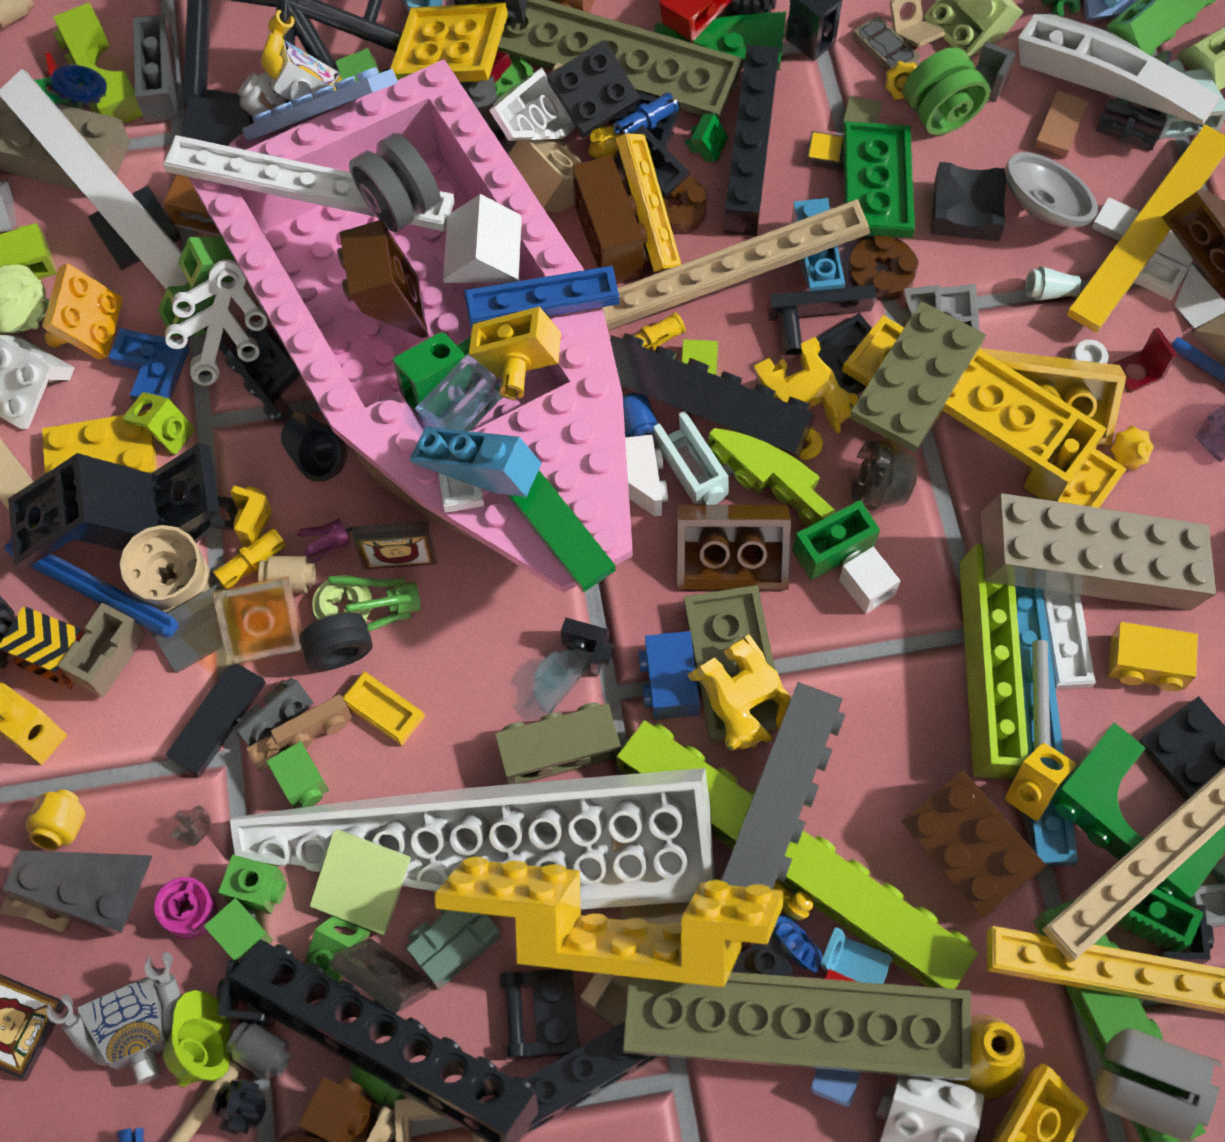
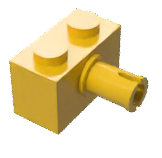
M538 306L473 324L469 356L491 380L502 378L499 389L502 397L516 400V390H518L517 397L520 399L524 396L526 371L558 364L561 332Z

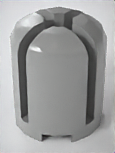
M1122 1029L1116 1033L1107 1043L1102 1055L1103 1057L1185 1090L1183 1098H1180L1099 1066L1095 1079V1090L1101 1106L1109 1112L1175 1137L1182 1142H1196L1190 1137L1194 1133L1197 1124L1200 1123L1208 1126L1215 1107L1220 1087L1211 1084L1213 1064L1222 1067L1221 1062L1135 1029Z

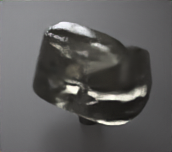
M200 805L192 808L187 817L181 812L174 816L180 824L171 832V837L189 847L198 845L209 832L211 818L208 812Z

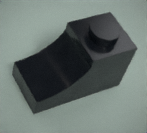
M642 124L632 134L645 135L662 198L665 199L689 177L690 172ZM618 148L614 162L619 167H622L624 173H626Z

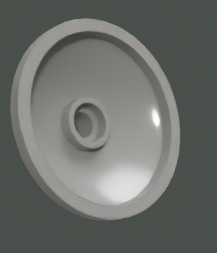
M1028 152L1014 154L1005 166L1007 184L1019 204L1032 217L1049 224L1079 227L1089 224L1097 215L1098 205L1090 189L1080 178L1061 164L1047 157Z

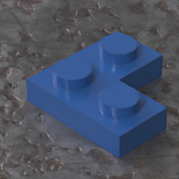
M120 328L108 358L112 365L139 370L130 393L133 402L143 392L171 399L190 348L186 344L181 349H173L166 344L165 337Z

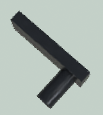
M875 285L812 292L801 291L770 294L767 306L768 320H778L782 354L793 356L802 353L799 318L872 311L877 298Z

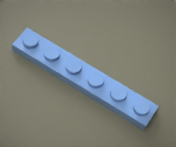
M374 67L356 74L358 82L352 76L334 83L336 91L333 85L312 92L315 99H313L310 93L292 100V103L288 102L272 108V111L268 110L252 117L254 124L242 128L246 140L250 141L397 84L398 81L394 71L390 69L378 73L377 68Z

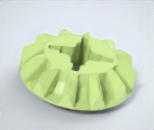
M339 575L340 577H343V576L354 577V576H350V575ZM326 580L319 586L313 597V611L317 620L339 614L337 606L332 604L341 603L346 593L350 604L372 600L370 589L368 586L333 584ZM373 608L351 612L344 610V613L360 614L367 621V617Z

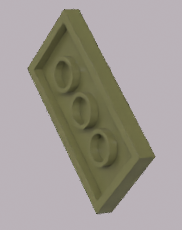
M921 301L852 409L850 419L916 453L983 344L987 334Z
M758 585L684 596L683 602L688 629L691 632L696 668L715 657L732 678L740 672V669L735 660H728L724 650L750 634L763 652L766 663L775 669ZM698 681L710 743L725 741V723L712 709L706 689L702 682ZM767 700L749 710L750 714L770 734L778 733L776 718L779 704L775 700Z

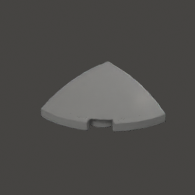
M976 284L940 288V285L905 289L907 304L912 315L921 301L980 331Z

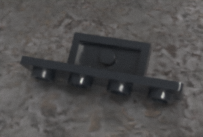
M267 325L259 331L248 329L247 335L254 338L258 343L259 356L254 361H243L238 356L237 345L223 328L218 349L226 356L224 361L227 366L243 377L245 380L244 387L249 393L263 402L265 405L263 410L269 418L277 423L280 421L287 422L294 412L282 399L281 395L300 376L287 350ZM246 346L242 349L243 352L254 350L251 346Z

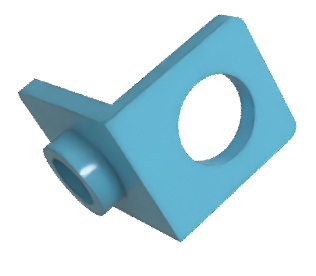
M835 927L822 958L821 967L826 973L830 968L858 982L883 984L892 963V957L887 953L848 939L842 929Z

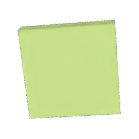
M337 829L332 834L310 907L384 935L388 931L411 857Z

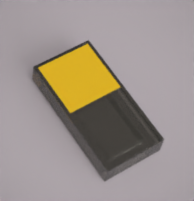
M812 131L806 165L843 171V136Z

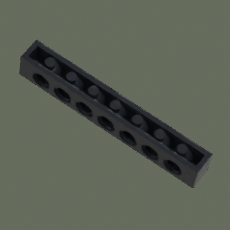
M771 935L768 944L757 943L740 953L731 972L792 977L795 970L775 937ZM625 1020L524 1080L536 1092L538 1113L521 1139L661 1056L624 1053ZM495 1096V1097H493L492 1099L486 1101L485 1103L493 1102V1101H495L498 1097Z
M260 939L229 976L238 999L487 1142H519L538 1113L536 1092L523 1078L518 1076L510 1078L498 1071L497 1067L487 1058L482 1056L474 1058L465 1053L454 1040L448 1037L440 1039L429 1033L427 1028L418 1020L411 1017L406 1020L395 1014L392 1008L380 999L372 1001L361 995L358 989L348 981L341 980L338 982L327 976L326 972L313 962L305 964L296 959L292 952L283 945L276 944L273 946ZM289 981L285 985L277 986L281 982ZM323 999L317 1004H310L314 1000ZM348 1018H356L353 1022L342 1023ZM381 1037H391L386 1042H376ZM416 1056H426L420 1062H409ZM450 1076H461L456 1082H445V1079ZM488 1095L498 1097L490 1103L480 1102L483 1097Z

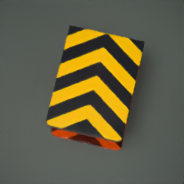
M24 606L0 643V649L16 657L14 664L17 667L72 689L74 683L58 665L74 642H79L85 633L75 626Z

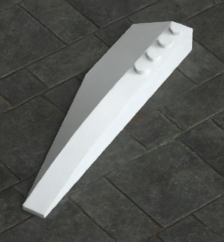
M705 768L417 793L288 809L230 819L234 852L237 856L285 866L286 864L304 866L306 870L321 872L332 834L339 829L410 856L411 860L402 886L437 891L462 860L470 857H484L488 862L498 863L517 860L525 862L528 866L539 867L558 864L569 870H579L581 909L690 902L700 883L715 880L710 803ZM611 836L618 842L627 844L621 847L619 851L613 852Z

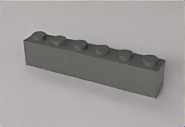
M797 682L722 881L727 882L730 886L740 887L761 884L770 887L771 890L776 879L784 882L792 858L785 856L789 843L792 842L798 845L806 821L800 820L799 816L804 805L812 807L819 785L812 783L817 769L825 772L833 750L825 746L830 734L838 736L846 715L839 712L843 698Z

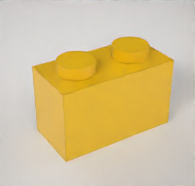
M1120 622L1111 635L1108 677L1120 679L1121 683L1127 685L1147 683L1158 685L1160 689L1165 691L1185 690L1196 677L1198 634Z

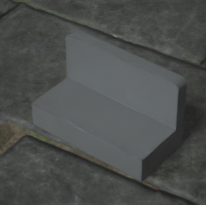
M214 587L166 613L174 617L175 621L179 623V628L174 632L173 637L164 638L149 630L176 673L181 672L241 637L240 630Z

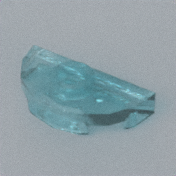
M576 649V651L566 650L560 653L556 651L540 663L534 675V694L538 706L546 715L554 711L589 668L593 654L580 649Z

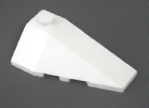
M542 68L512 86L498 98L489 110L509 141L562 139L576 128L563 104L547 82V75Z

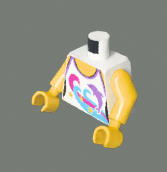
M278 10L268 22V29L271 33L267 36L261 56V65L269 75L272 89L290 101L310 93L313 99H315L312 92L333 85L336 91L334 83L342 80L340 73L282 38L294 25V18L290 16L284 24L279 18L281 10Z

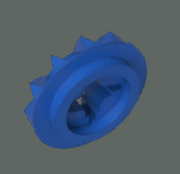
M779 916L774 927L773 936L780 947L802 969L807 970L809 968L813 972H817L821 968L823 958L821 950L796 922H793L789 917Z

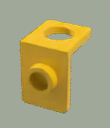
M1042 743L1023 761L1005 796V800L1033 820L1038 821L1045 812L1057 787L1074 770L1076 763L1048 744ZM1047 757L1055 760L1061 769L1053 770L1046 767L1040 758Z

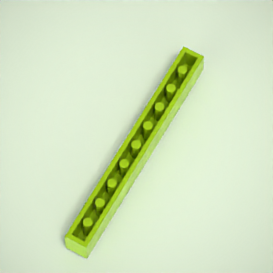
M644 720L617 755V768L627 775L705 768L712 835L731 849H734L756 791L751 790L750 793L737 785L738 780L730 772L723 768L714 769L705 762L706 758L697 749L689 745L684 748L673 740L674 736L667 728L657 723L653 726ZM803 831L798 845L792 842L789 843L785 856L792 858L784 882L778 880L782 885L795 894L797 892L807 893L813 900V907L871 948L891 955L892 963L926 987L955 989L979 953L971 948L973 943L966 936L954 930L951 933L937 924V917L930 911L920 906L915 909L905 902L903 894L897 888L888 883L881 885L869 876V870L861 863L853 859L847 861L836 854L834 845L821 836L814 838Z

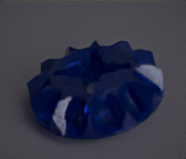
M66 65L57 68L52 73V90L59 93L60 99H70L72 104L82 102L87 106L90 101L99 103L101 97L106 96V80L93 69L80 65Z

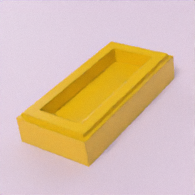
M365 671L362 672L343 696L349 710L401 746L425 718L423 711Z

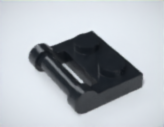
M553 969L532 972H507L499 975L500 988L505 991L508 1044L504 1046L505 1059L516 1060L567 1055L579 1048L573 970ZM533 987L537 1038L535 1043L524 1042L521 988Z

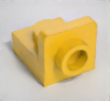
M233 485L230 493L235 504L241 508L234 519V530L241 544L249 546L261 537L273 510L265 493L252 486H246L244 489Z

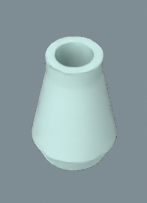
M1039 266L1037 269H1030L1025 283L1026 295L1034 297L1035 301L1068 296L1077 297L1081 289V279L1079 276L1065 274L1043 266Z

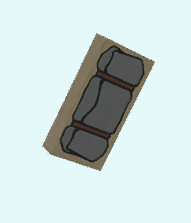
M879 15L853 32V39L885 71L892 69L898 61L905 63L915 62L916 65L920 62L921 56Z

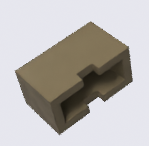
M101 603L85 626L87 631L81 640L74 642L58 667L73 683L104 698L146 635L133 618Z

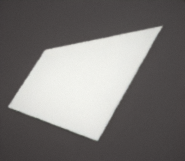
M1191 264L1175 307L1195 329L1224 314L1225 301Z

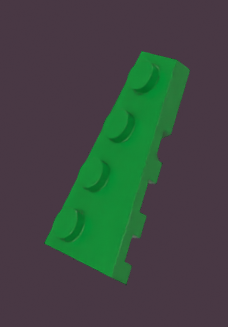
M787 11L715 18L693 42L662 23H655L654 32L743 58V67L747 45L780 48L777 71H779Z

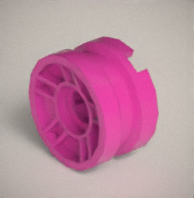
M189 877L176 878L165 884L157 894L154 904L156 919H158L162 927L170 934L181 939H193L207 932L208 930L204 925L217 915L218 910L216 899L210 890L200 881ZM184 902H190L193 906L192 911L187 910L180 914V906Z

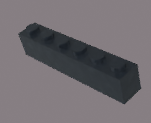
M746 46L723 233L757 236L780 49L777 47Z
M624 333L622 339L611 335L610 342L620 386L800 456L816 417L814 413L808 411L809 403L789 396L787 402L774 398L775 390L756 383L753 390L740 385L743 378L729 372L722 371L721 376H717L707 372L709 365L698 360L689 358L686 364L675 360L677 353L657 345L655 351L642 347L644 340L633 335Z

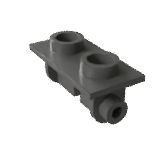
M292 677L287 681L282 679L280 684L263 698L267 705L263 708L258 704L254 705L241 718L238 717L236 719L237 724L232 729L250 747L272 735L271 730L301 715L314 702L298 680H294Z

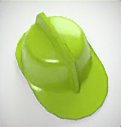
M193 990L184 993L176 1002L173 1011L171 1034L165 1043L163 1058L169 1071L176 1077V1084L179 1087H185L190 1083H197L203 1080L214 1081L220 1079L229 1070L230 1056L226 1051V1047L231 1034L230 1022L217 1016L220 1004L217 1003L216 997L205 991Z

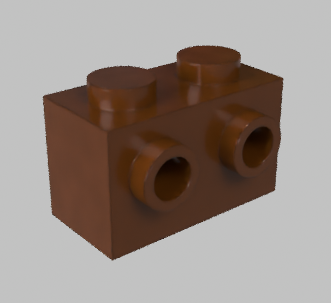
M342 1076L339 1077L337 1082L323 1077L298 1126L310 1134H315L329 1142H366L378 1120L376 1116L379 1110L369 1102L371 1099L370 1094L362 1090L363 1087Z

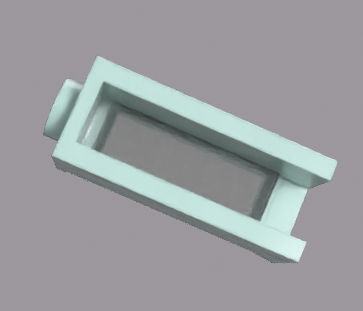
M686 411L679 414L680 429L669 435L666 434L660 423L653 426L655 448L661 447L662 455L695 505H716L725 496L729 495L727 473Z

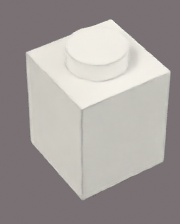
M874 546L863 553L858 550L849 555L843 562L839 581L865 614L894 597L900 584V579Z

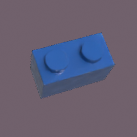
M691 632L646 635L645 649L638 650L640 672H647L649 685H642L644 708H652L653 720L698 716L700 700L697 681H691L687 675L695 669Z

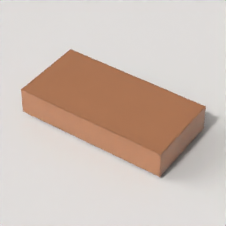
M1057 90L1034 147L1066 158L1089 101Z

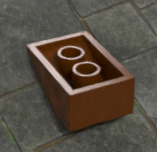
M1200 188L1164 214L1162 219L1222 298L1225 299V201Z
M377 220L341 231L342 247L337 249L340 264L346 271V279L342 280V286L347 300L354 301L365 315L420 338L428 337L418 275L383 220Z

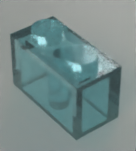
M467 354L423 399L415 410L426 427L471 431L503 397L499 393L500 385L495 375Z

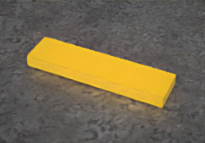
M623 134L616 137L630 190L635 199L639 222H643L647 232L648 243H646L653 271L663 272L679 266L681 261L645 135Z

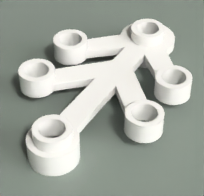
M232 260L218 261L209 271V280L188 292L177 293L172 299L173 312L179 317L186 318L194 313L195 304L215 294L212 306L180 324L168 326L165 330L166 344L170 348L181 349L187 344L189 336L208 326L202 353L195 356L190 362L191 378L195 383L202 386H209L219 378V365L216 356L223 328L237 345V353L241 360L250 362L259 356L257 341L247 335L228 309L231 297L244 311L245 323L249 329L259 331L267 325V317L263 308L257 306L244 289L246 279L237 263ZM225 276L234 278L233 281L227 283L221 281ZM182 301L190 304L187 308H179L177 306ZM253 315H260L262 317L257 322L250 320V317ZM174 333H179L182 335V338L174 340L170 336ZM246 346H251L254 348V350L251 352L242 351V349ZM202 371L211 372L209 375H199Z

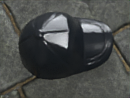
M302 411L294 412L285 423L281 433V442L297 468L306 478L314 482H323L335 477L343 470L348 459V451L345 442L332 431L330 426L319 422Z

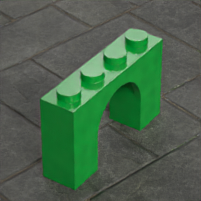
M1113 722L1098 734L1079 758L1074 770L1057 787L1050 803L1055 806L1057 813L1062 818L1074 822L1087 833L1088 839L1094 845L1107 850L1119 861L1144 839L1123 818L1118 804V789L1125 774L1146 748L1118 724ZM1225 825L1164 879L1156 889L1182 902L1191 899L1225 852Z

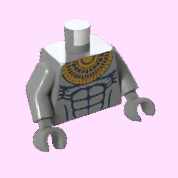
M164 952L162 959L165 967L156 968L152 963L151 956H148L144 966L147 977L77 1007L79 1014H73L72 998L67 994H62L61 1000L68 1009L63 1013H57L48 1003V1019L56 1024L63 1023L62 1029L74 1046L98 1065H108L116 1070H122L131 1066L137 1085L153 1081L161 1076L155 1055L164 1051L165 1043L171 1034L175 1004L181 997L175 976L169 974L173 957L170 953Z

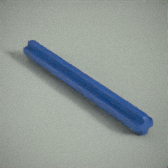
M10 537L9 542L4 546V550L13 558L12 537ZM49 554L30 566L99 604L104 603L133 618L137 624L164 638L173 637L174 632L179 628V623L175 621L174 617L53 554Z

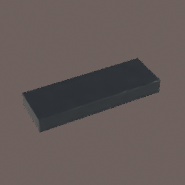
M232 661L166 753L168 759L201 777L232 733V728L237 724L236 719L238 717L241 718L246 713L266 684L264 678Z

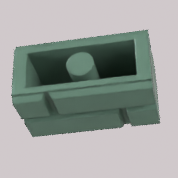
M441 909L440 913L442 916L433 924L429 925L425 922L409 935L408 939L411 942L405 948L438 990L502 937L500 930L487 914Z

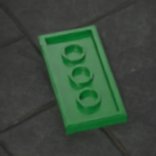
M844 121L842 128L844 204L858 199L869 226L870 234L868 235L913 238L915 220L911 126Z

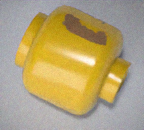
M63 789L56 792L42 793L36 799L25 820V828L29 834L30 841L36 846L49 851H56L59 848L72 844L85 820V810L78 802V797L74 793Z

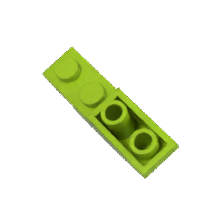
M714 428L709 433L707 445L721 465L726 464L735 472V477L742 486L747 489L752 488L758 494L768 485L771 486L774 496L784 504L789 503L799 512V518L806 526L809 527L837 512L814 491L820 477L788 453L767 442L738 432Z

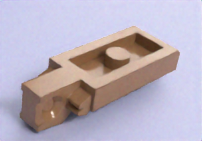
M337 695L271 730L272 735L248 747L247 751L258 771L261 772L270 768L267 760L300 741L306 749L312 744V740L325 733L327 735L334 734L342 730L353 717L342 695Z

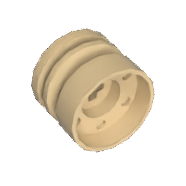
M159 525L146 528L133 536L123 549L120 561L122 579L136 598L164 613L172 611L209 590L212 586L210 568L199 547L188 533L177 527Z

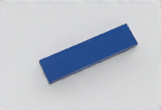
M613 266L464 290L471 329L475 323L538 306L547 316L620 304Z

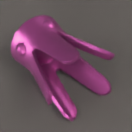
M338 518L325 525L299 529L297 535L299 537H309L327 534L311 543L304 551V555L310 557L328 549L312 561L315 564L334 549L348 546L347 532L354 530V527L345 529L343 523Z

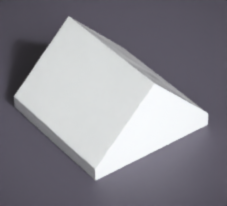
M481 194L449 214L447 218L444 258V283L517 282L519 280L521 215Z

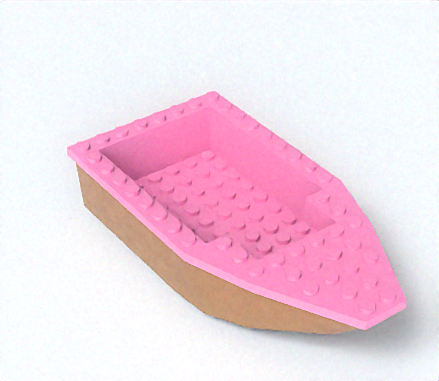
M444 59L397 80V84L351 101L246 149L257 153L350 172L349 162L351 159L365 150L376 154V146L379 141L393 132L399 133L412 144L423 158L435 178L439 191L454 195L455 202L451 213L481 194L521 215L518 281L584 270ZM189 177L193 188L332 431L346 442L374 482L429 520L488 546L564 593L576 587V583L506 494L493 493L481 488L484 506L445 513L438 473L415 465L409 460L425 427L519 436L542 463L539 469L613 563L617 565L632 557L623 396L603 307L548 316L561 332L558 364L526 371L524 396L519 399L517 397L518 390H516V400L502 397L499 393L502 378L491 380L479 365L472 361L468 364L471 382L469 386L430 419L423 422L406 403L400 392L392 359L438 333H445L455 344L471 336L472 329L470 328L464 290L505 283H444L443 272L447 225L445 231L411 224L397 233L390 231L419 278L428 337L420 338L363 314L355 302L348 301L345 296L342 280L346 279V271L342 268L337 249L342 247L340 232L379 220L377 217Z

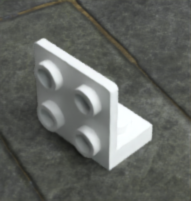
M0 335V417L20 429H28L47 383H53L54 380H70L75 368L20 336Z

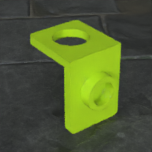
M143 392L123 416L126 423L147 428L169 453L174 455L180 451L195 431V427L169 398ZM152 403L151 409L145 415L137 416L143 406Z

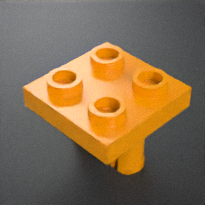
M68 263L59 266L42 326L48 332L45 333V341L53 348L70 343L98 360L107 358L123 297Z

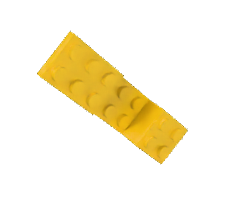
M883 315L844 363L842 371L867 387L904 327ZM981 349L978 350L934 422L935 424L942 413L946 412L1033 468L1023 488L1044 500L1100 508L1127 469L1096 449L1107 428Z
M484 857L463 859L435 892V909L515 917L517 964L725 987L741 950V942L768 944L783 907V891L771 890L770 887L761 884H754L748 887L730 886L727 882L712 880L699 884L681 918V923L671 922L664 925L647 923V921L641 918L626 920L607 919L602 914L581 916L579 870H569L558 864L544 867L528 866L525 862L517 860L505 863L488 862Z

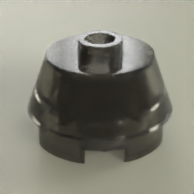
M885 438L880 441L867 440L857 455V458L863 459L859 477L852 476L851 478L853 500H861L870 511L905 505L910 499L917 481V462L915 457L889 439Z

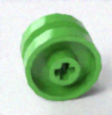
M953 47L936 52L922 61L905 81L902 94L912 110L918 113V117L928 133L943 135L957 130L971 121L988 101L991 89L982 74L975 70L974 64L966 52L958 47Z

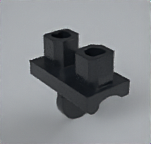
M1119 97L1115 99L1108 98L1095 131L1120 139L1118 144L1125 147L1126 143L1129 142L1153 151L1166 117L1161 116V112L1151 108L1143 110L1131 106L1128 100Z

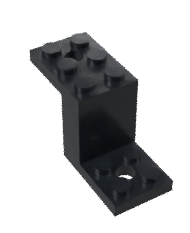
M198 443L152 473L76 453L8 498L14 566L28 568L73 539L123 551L132 537L146 528L165 525L177 527L187 533L220 513L211 446Z

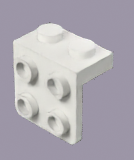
M898 1075L890 1111L880 1142H974L979 1129L984 1094L971 1090L966 1086L956 1085L938 1078Z

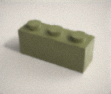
M596 702L584 704L573 713L562 715L560 712L550 713L541 717L539 722L527 725L523 722L512 723L505 726L501 732L495 733L508 785L529 783L615 760L621 751L609 703L599 705Z

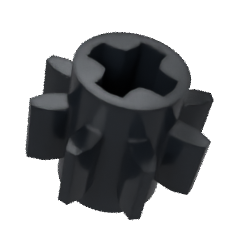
M241 1079L240 1082L231 1080L230 1086L224 1085L219 1089L213 1101L212 1111L215 1117L222 1119L219 1126L220 1130L236 1135L238 1132L247 1134L249 1127L255 1128L260 1124L266 1111V1100L263 1096L257 1095L259 1084L245 1079Z

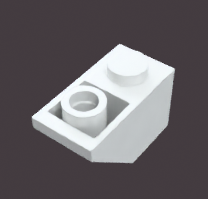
M652 435L625 438L629 499L653 516H662V502L668 501V489L666 480H659L658 469H663L661 447L654 448Z

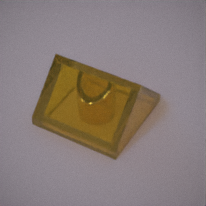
M289 576L212 591L228 665L302 650L299 642L300 630Z

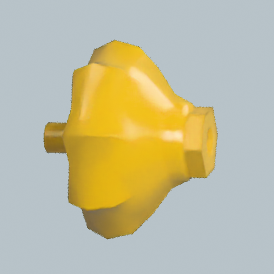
M898 61L892 69L886 71L887 80L884 88L891 93L894 100H905L902 94L904 83L910 73L917 67L915 62L905 63Z
M613 125L593 130L589 137V155L595 159L612 155L613 159H615L618 149L616 137L623 133L620 132L615 135Z
M1130 425L1125 431L1116 433L1115 443L1110 450L1115 455L1117 463L1131 471H1135L1141 465L1149 463L1150 454L1154 446L1150 441L1148 431L1139 430L1135 426Z

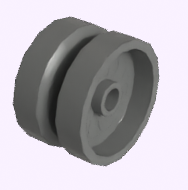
M393 132L379 141L376 146V154L365 150L349 162L350 174L362 198L373 214L379 220L382 219L387 228L392 232L397 233L412 223L414 219L413 211L424 215L441 202L439 188L427 164L412 144L399 133Z

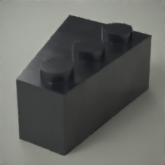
M19 850L14 855L1 884L0 895L105 933L117 935L123 931L153 855Z

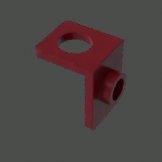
M1155 328L1152 330L1141 351L1118 360L1113 364L1120 365L1126 375L1124 387L1129 393H1132L1164 379L1177 353L1160 328ZM1130 364L1140 365L1145 370L1146 376L1140 380L1132 379L1127 375L1126 367Z

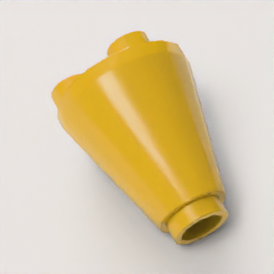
M987 1014L971 1015V1079L968 1081L949 1079L951 1083L963 1085L971 1090L983 1093V1100L998 1099L1012 1091L1023 1077L1026 1063L1023 1043L1015 1029L1002 1019ZM991 1044L998 1045L996 1052L992 1049Z

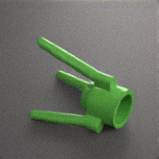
M329 576L327 579L329 583L392 588L386 590L385 598L361 601L345 606L347 612L388 606L389 612L396 611L393 614L368 623V632L398 620L411 618L410 612L421 610L416 582L405 583L404 577L378 579Z

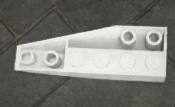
M1034 14L1018 37L1021 66L1203 125L1219 102L1220 96L1117 35L1053 14Z

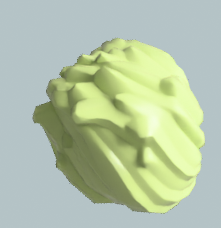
M18 264L0 266V334H17L29 329L37 330L39 322L45 318L50 299L46 298V289L42 281L38 280L26 266Z

